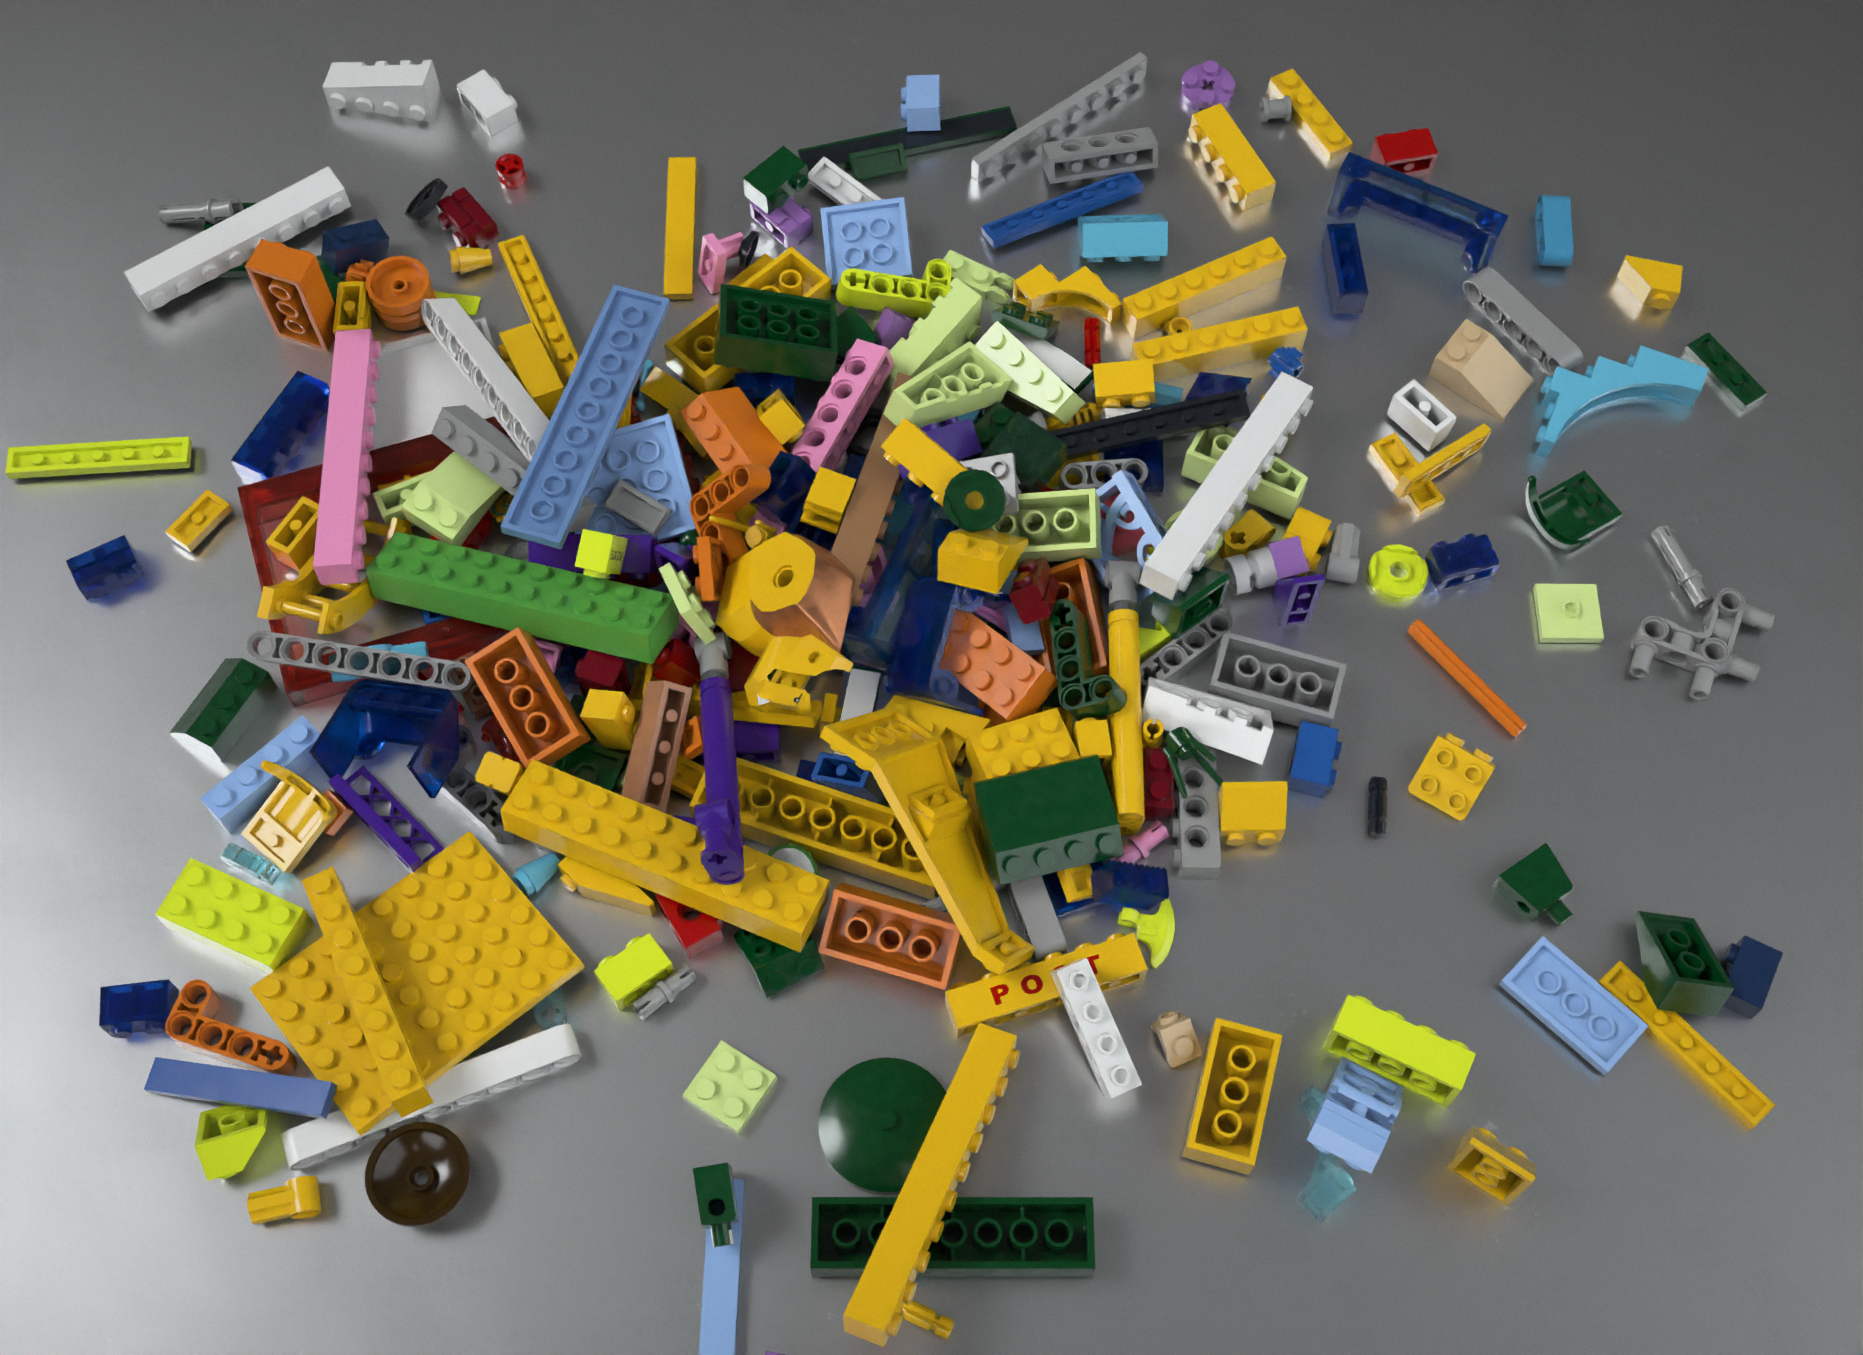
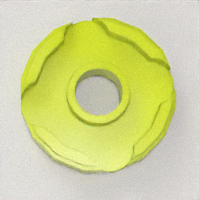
M1401 544L1382 547V550L1373 554L1367 568L1368 583L1373 591L1382 598L1393 602H1406L1416 598L1424 590L1429 577L1428 565L1424 558L1422 560L1418 556V552L1413 548ZM1390 569H1402L1405 577L1398 578L1393 576Z

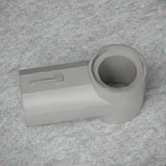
M1344 522L1343 524L1335 525L1331 541V552L1328 554L1325 566V579L1350 584L1356 583L1360 558L1357 557L1361 529L1357 528L1355 524Z

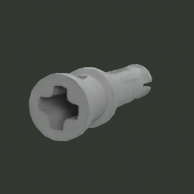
M230 197L228 200L220 201L215 198H209L204 203L161 205L158 207L160 210H157V216L163 224L203 220L211 224H218L244 209L238 197Z

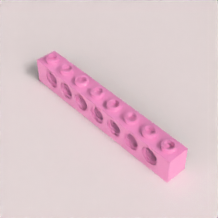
M857 339L852 348L847 351L845 360L839 371L833 375L827 392L819 399L817 409L812 418L806 422L803 434L790 450V457L798 468L763 497L760 508L756 515L750 519L748 525H756L755 521L759 519L770 527H776V536L783 532L799 534L804 525V522L800 521L804 512L805 500L819 467L821 466L832 471L836 469L895 365L887 347Z

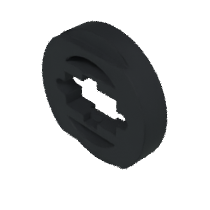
M440 178L432 180L411 201L405 211V215L413 223L422 220L435 208L448 185Z

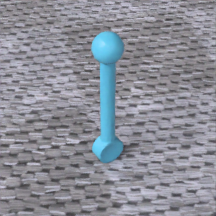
M650 359L646 360L643 367L641 386L647 379L649 371L653 369V362ZM639 392L638 400L634 403V407L638 411H642L646 407L644 402L645 395Z

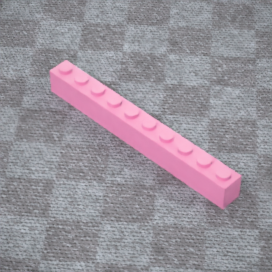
M371 329L336 331L313 561V568L321 585L359 582V571L364 569V555L361 551V546L366 544V530L363 522L368 520V506L365 498L370 495V482L367 473L372 471V459L369 449L374 448V436L371 426L376 424L373 403L378 401L375 380H379L380 377L377 358H381L380 342L374 339Z

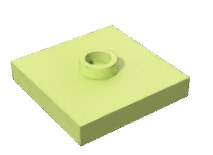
M1596 584L1534 585L1533 594L1540 643H1601L1603 641L1604 634Z

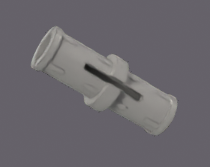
M684 963L663 981L658 979L654 982L655 987L636 1001H633L631 1005L635 1012L648 1004L639 1011L638 1016L645 1020L663 1004L673 1002L675 995L693 982H696L697 977L693 971L681 979L689 973L691 968Z

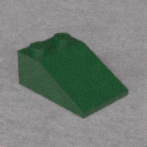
M1638 911L1635 919L1644 983L1656 1008L1664 1011L1716 1016L1734 990V987L1695 918Z

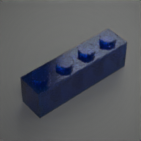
M297 370L232 457L231 462L239 476L267 489L271 487L274 481L281 477L290 459L298 454L301 444L308 435L314 432L323 414L328 412L330 388L327 383Z

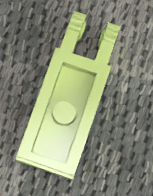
M952 250L948 251L943 260L951 267V282L957 277L981 295L982 298H988L1000 304L1007 303L1010 297L1004 290L1013 292L1014 278L1005 273L999 274L998 271Z

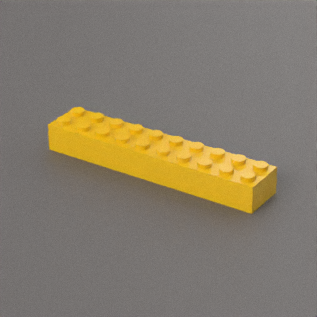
M533 759L500 809L505 831L800 953L828 901V879L743 845L744 878L735 884L723 885L715 883L701 863L700 854L705 849V841L701 838L696 825Z

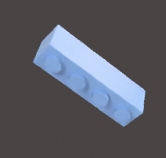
M302 715L209 790L200 800L217 821L231 834L259 811L282 781L260 767L264 760L279 764L302 776L330 753L331 750L323 736Z

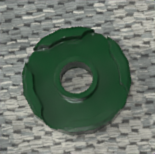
M971 469L960 472L950 480L945 489L943 504L946 515L954 525L966 531L979 532L989 529L1000 520L1005 511L1006 495L1003 485L996 476L985 470ZM973 491L981 493L984 498L982 507L977 510L969 508L966 504L967 495Z

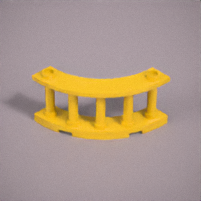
M392 517L390 526L370 520H364L363 522L366 532L386 537L383 547L396 532L412 535V522L409 520ZM363 554L364 567H368L375 557ZM312 555L298 571L299 577L294 581L286 580L277 585L263 586L257 617L274 620L294 615L319 622L317 630L319 634H333L359 621L378 599L372 597L367 576L361 583L321 585L313 568L314 555ZM326 587L349 592L348 595L336 601L317 596Z

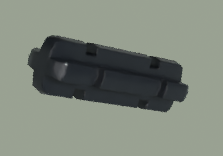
M1371 777L1369 781L1368 835L1372 838H1383L1387 831V823L1385 822L1387 818V794L1385 793L1387 791V780L1384 777Z

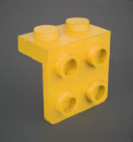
M1448 732L1446 736L1442 734L1437 736L1409 784L1408 789L1413 795L1455 819L1463 820L1495 769L1496 764L1491 762L1493 756L1478 748L1472 752L1463 746L1465 742L1463 739Z

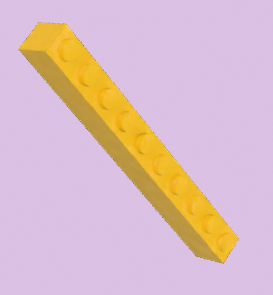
M979 1022L843 1314L844 1332L885 1347L890 1335L895 1337L898 1333L903 1315L900 1314L904 1303L909 1305L914 1297L917 1283H914L918 1272L924 1273L931 1255V1252H928L931 1242L937 1243L942 1234L944 1222L941 1220L945 1211L951 1212L957 1199L956 1186L959 1181L965 1182L971 1165L968 1162L971 1153L977 1154L983 1140L981 1130L984 1124H991L996 1110V1105H993L997 1096L1002 1097L1008 1084L1007 1072L1009 1069L1014 1070L1018 1063L1020 1051L1016 1049L1017 1035Z

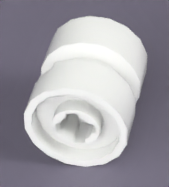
M1266 547L1249 551L1246 557L1238 554L1223 559V572L1227 573L1230 577L1228 589L1233 596L1251 592L1253 586L1261 589L1276 583V568L1272 554Z

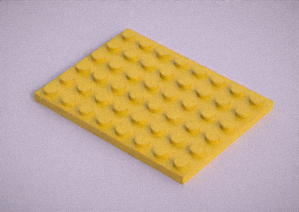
M470 831L425 862L414 873L411 872L355 912L427 1086L584 969L582 961ZM324 935L249 988L318 1080L333 1082L337 1085L333 1101L360 1136L396 1110L389 1099Z

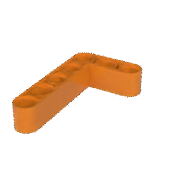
M738 463L696 493L690 501L689 509L699 537L710 536L721 540L724 580L727 567L734 563L737 557L749 551L740 530L709 521V516L713 515L737 522L734 513L769 488L771 474L765 465Z

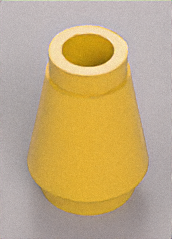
M456 246L455 249L449 250L452 273L459 272L462 275L492 266L490 248Z

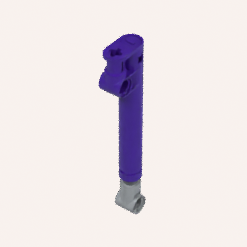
M723 631L714 633L716 639L706 645L699 637L694 638V650L700 664L702 681L700 684V703L707 802L695 805L694 815L701 838L705 841V849L700 854L701 863L715 883L729 885L740 882L744 878L745 872L731 682L728 680L729 668L727 659L732 658V648L728 635Z

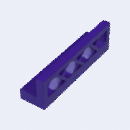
M364 766L360 767L346 780L337 773L328 781L333 791L341 797L354 811L353 813L410 872L414 873L425 862L444 850L440 843ZM365 778L370 783L369 795H359L352 787ZM376 790H377L381 795H375ZM374 802H389L391 804L390 816H379L374 811ZM396 810L401 814V816H395ZM395 822H408L411 825L410 837H400L394 831ZM416 831H417L422 837H416ZM429 843L435 849L423 860L414 852L415 844Z

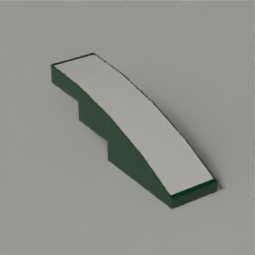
M1005 327L1077 395L1094 379V372L1048 340Z
M852 666L839 721L876 711L882 671ZM833 751V754H838V755L847 756V755H845V754H840V753H837V752Z

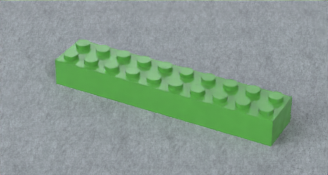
M396 532L365 569L373 598L510 631L519 627L535 637L649 664L654 663L679 624L677 606L671 594L591 577L581 573L401 532Z

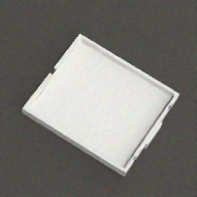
M485 317L473 320L474 324L495 350ZM432 332L381 345V358H377L380 377L379 380H375L378 401L373 403L376 424L371 426L374 436V448L369 449L372 460L441 441L431 432L442 407L466 405L493 426L500 424Z

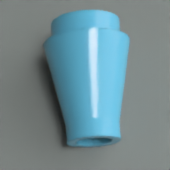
M548 853L516 868V873L512 875V880L525 896H529L532 893L537 894L554 873L559 870L558 863L561 861L554 853Z

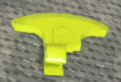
M1167 897L1162 898L1159 902L1157 913L1154 915L1141 914L1135 909L1123 907L1122 912H1119L1117 924L1137 929L1136 940L1148 946L1150 950L1149 965L1156 969L1168 955L1173 943L1175 920L1170 900Z

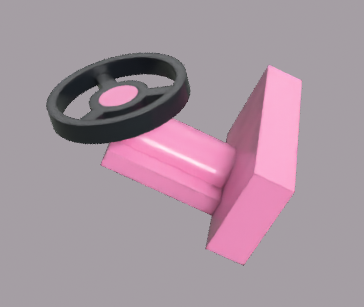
M752 230L745 239H743L741 232L720 240L713 233L703 236L698 277L712 295L720 292V286L724 280L726 260L739 256V268L745 270L750 265L758 245L759 232Z

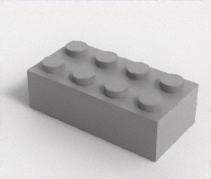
M1225 631L1208 693L1270 710L1272 720L1299 727L1301 721L1330 727L1334 719L1347 664Z

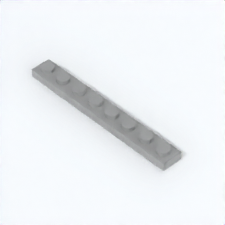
M1141 52L1137 53L974 156L971 164V176L977 183L987 177H992L1005 165L1014 163L1027 151L1036 149L1040 143L1049 137L1056 136L1071 123L1078 122L1082 116L1100 108L1107 100L1119 96L1129 86L1141 82L1146 74L1147 57Z

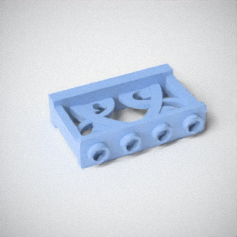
M1119 470L1111 476V480L1096 490L1100 498V509L1107 515L1105 519L1101 517L1102 558L1088 560L1094 562L1098 569L1096 575L1104 586L1107 560L1125 561L1112 555L1113 536L1116 525L1127 530H1138L1141 528L1144 530L1145 534L1141 537L1137 546L1140 573H1142L1146 563L1145 547L1152 544L1154 549H1156L1168 532L1134 475L1123 470ZM1118 490L1121 492L1111 507L1102 503ZM1132 511L1134 520L1131 523H1126L1120 518L1121 515L1127 518V513ZM1143 586L1142 591L1137 594V607L1134 611L1138 612L1140 608L1153 600L1157 592Z

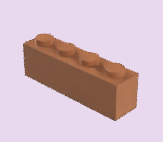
M665 680L646 682L622 796L661 812H666L693 688Z

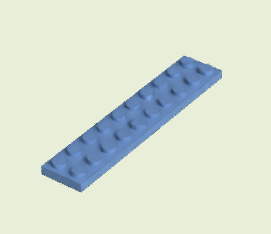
M613 284L502 521L500 528L503 534L562 549L671 307L670 299Z

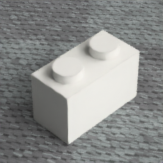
M484 69L456 84L461 104L490 137L518 122L516 114L518 106L511 94L506 95L497 78H491Z
M1415 379L1393 395L1387 411V415L1428 452L1450 435L1457 418Z

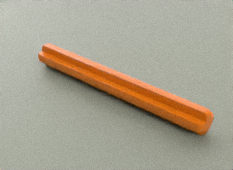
M1417 619L1409 626L1408 633L1512 736L1516 737L1525 730L1526 722L1422 620Z

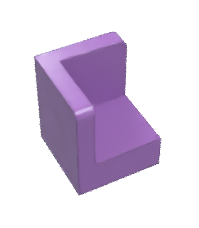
M885 307L873 331L878 337V345L891 350L901 337L907 340L915 321L909 316Z
M1299 536L1269 543L1278 579L1311 570L1308 558H1305Z

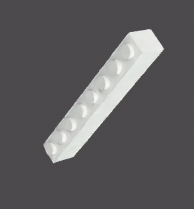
M328 166L125 271L124 274L146 310L150 312L215 279L226 271L240 266L249 260L261 239L282 243L308 228L318 225L329 217L341 213L349 208L351 204L345 188Z

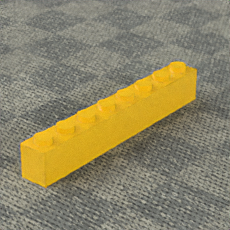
M332 866L301 880L392 1105L400 1117L403 1118L434 1103L346 889L334 867Z

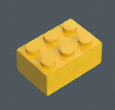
M1057 707L967 734L965 755L977 781L1080 758Z

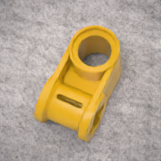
M1254 509L1249 510L1225 532L1224 544L1220 549L1221 559L1223 560L1238 554L1246 557L1249 551L1262 548L1273 537L1276 528Z

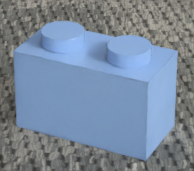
M939 74L907 76L906 87H901V120H907V131L940 130L941 93Z

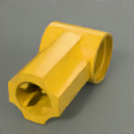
M300 1176L288 1180L284 1186L248 1193L247 1208L251 1223L257 1225L288 1217L291 1219H305L322 1213L318 1177Z

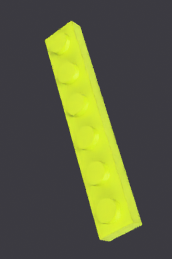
M189 436L8 447L5 473L9 479L190 468L192 441Z

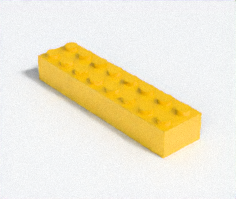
M736 757L742 837L774 848L778 844L785 845L789 842L794 845H801L805 851L811 853L816 862L930 900L936 897L937 890L890 807ZM705 770L689 805L693 818H695V805L707 803Z

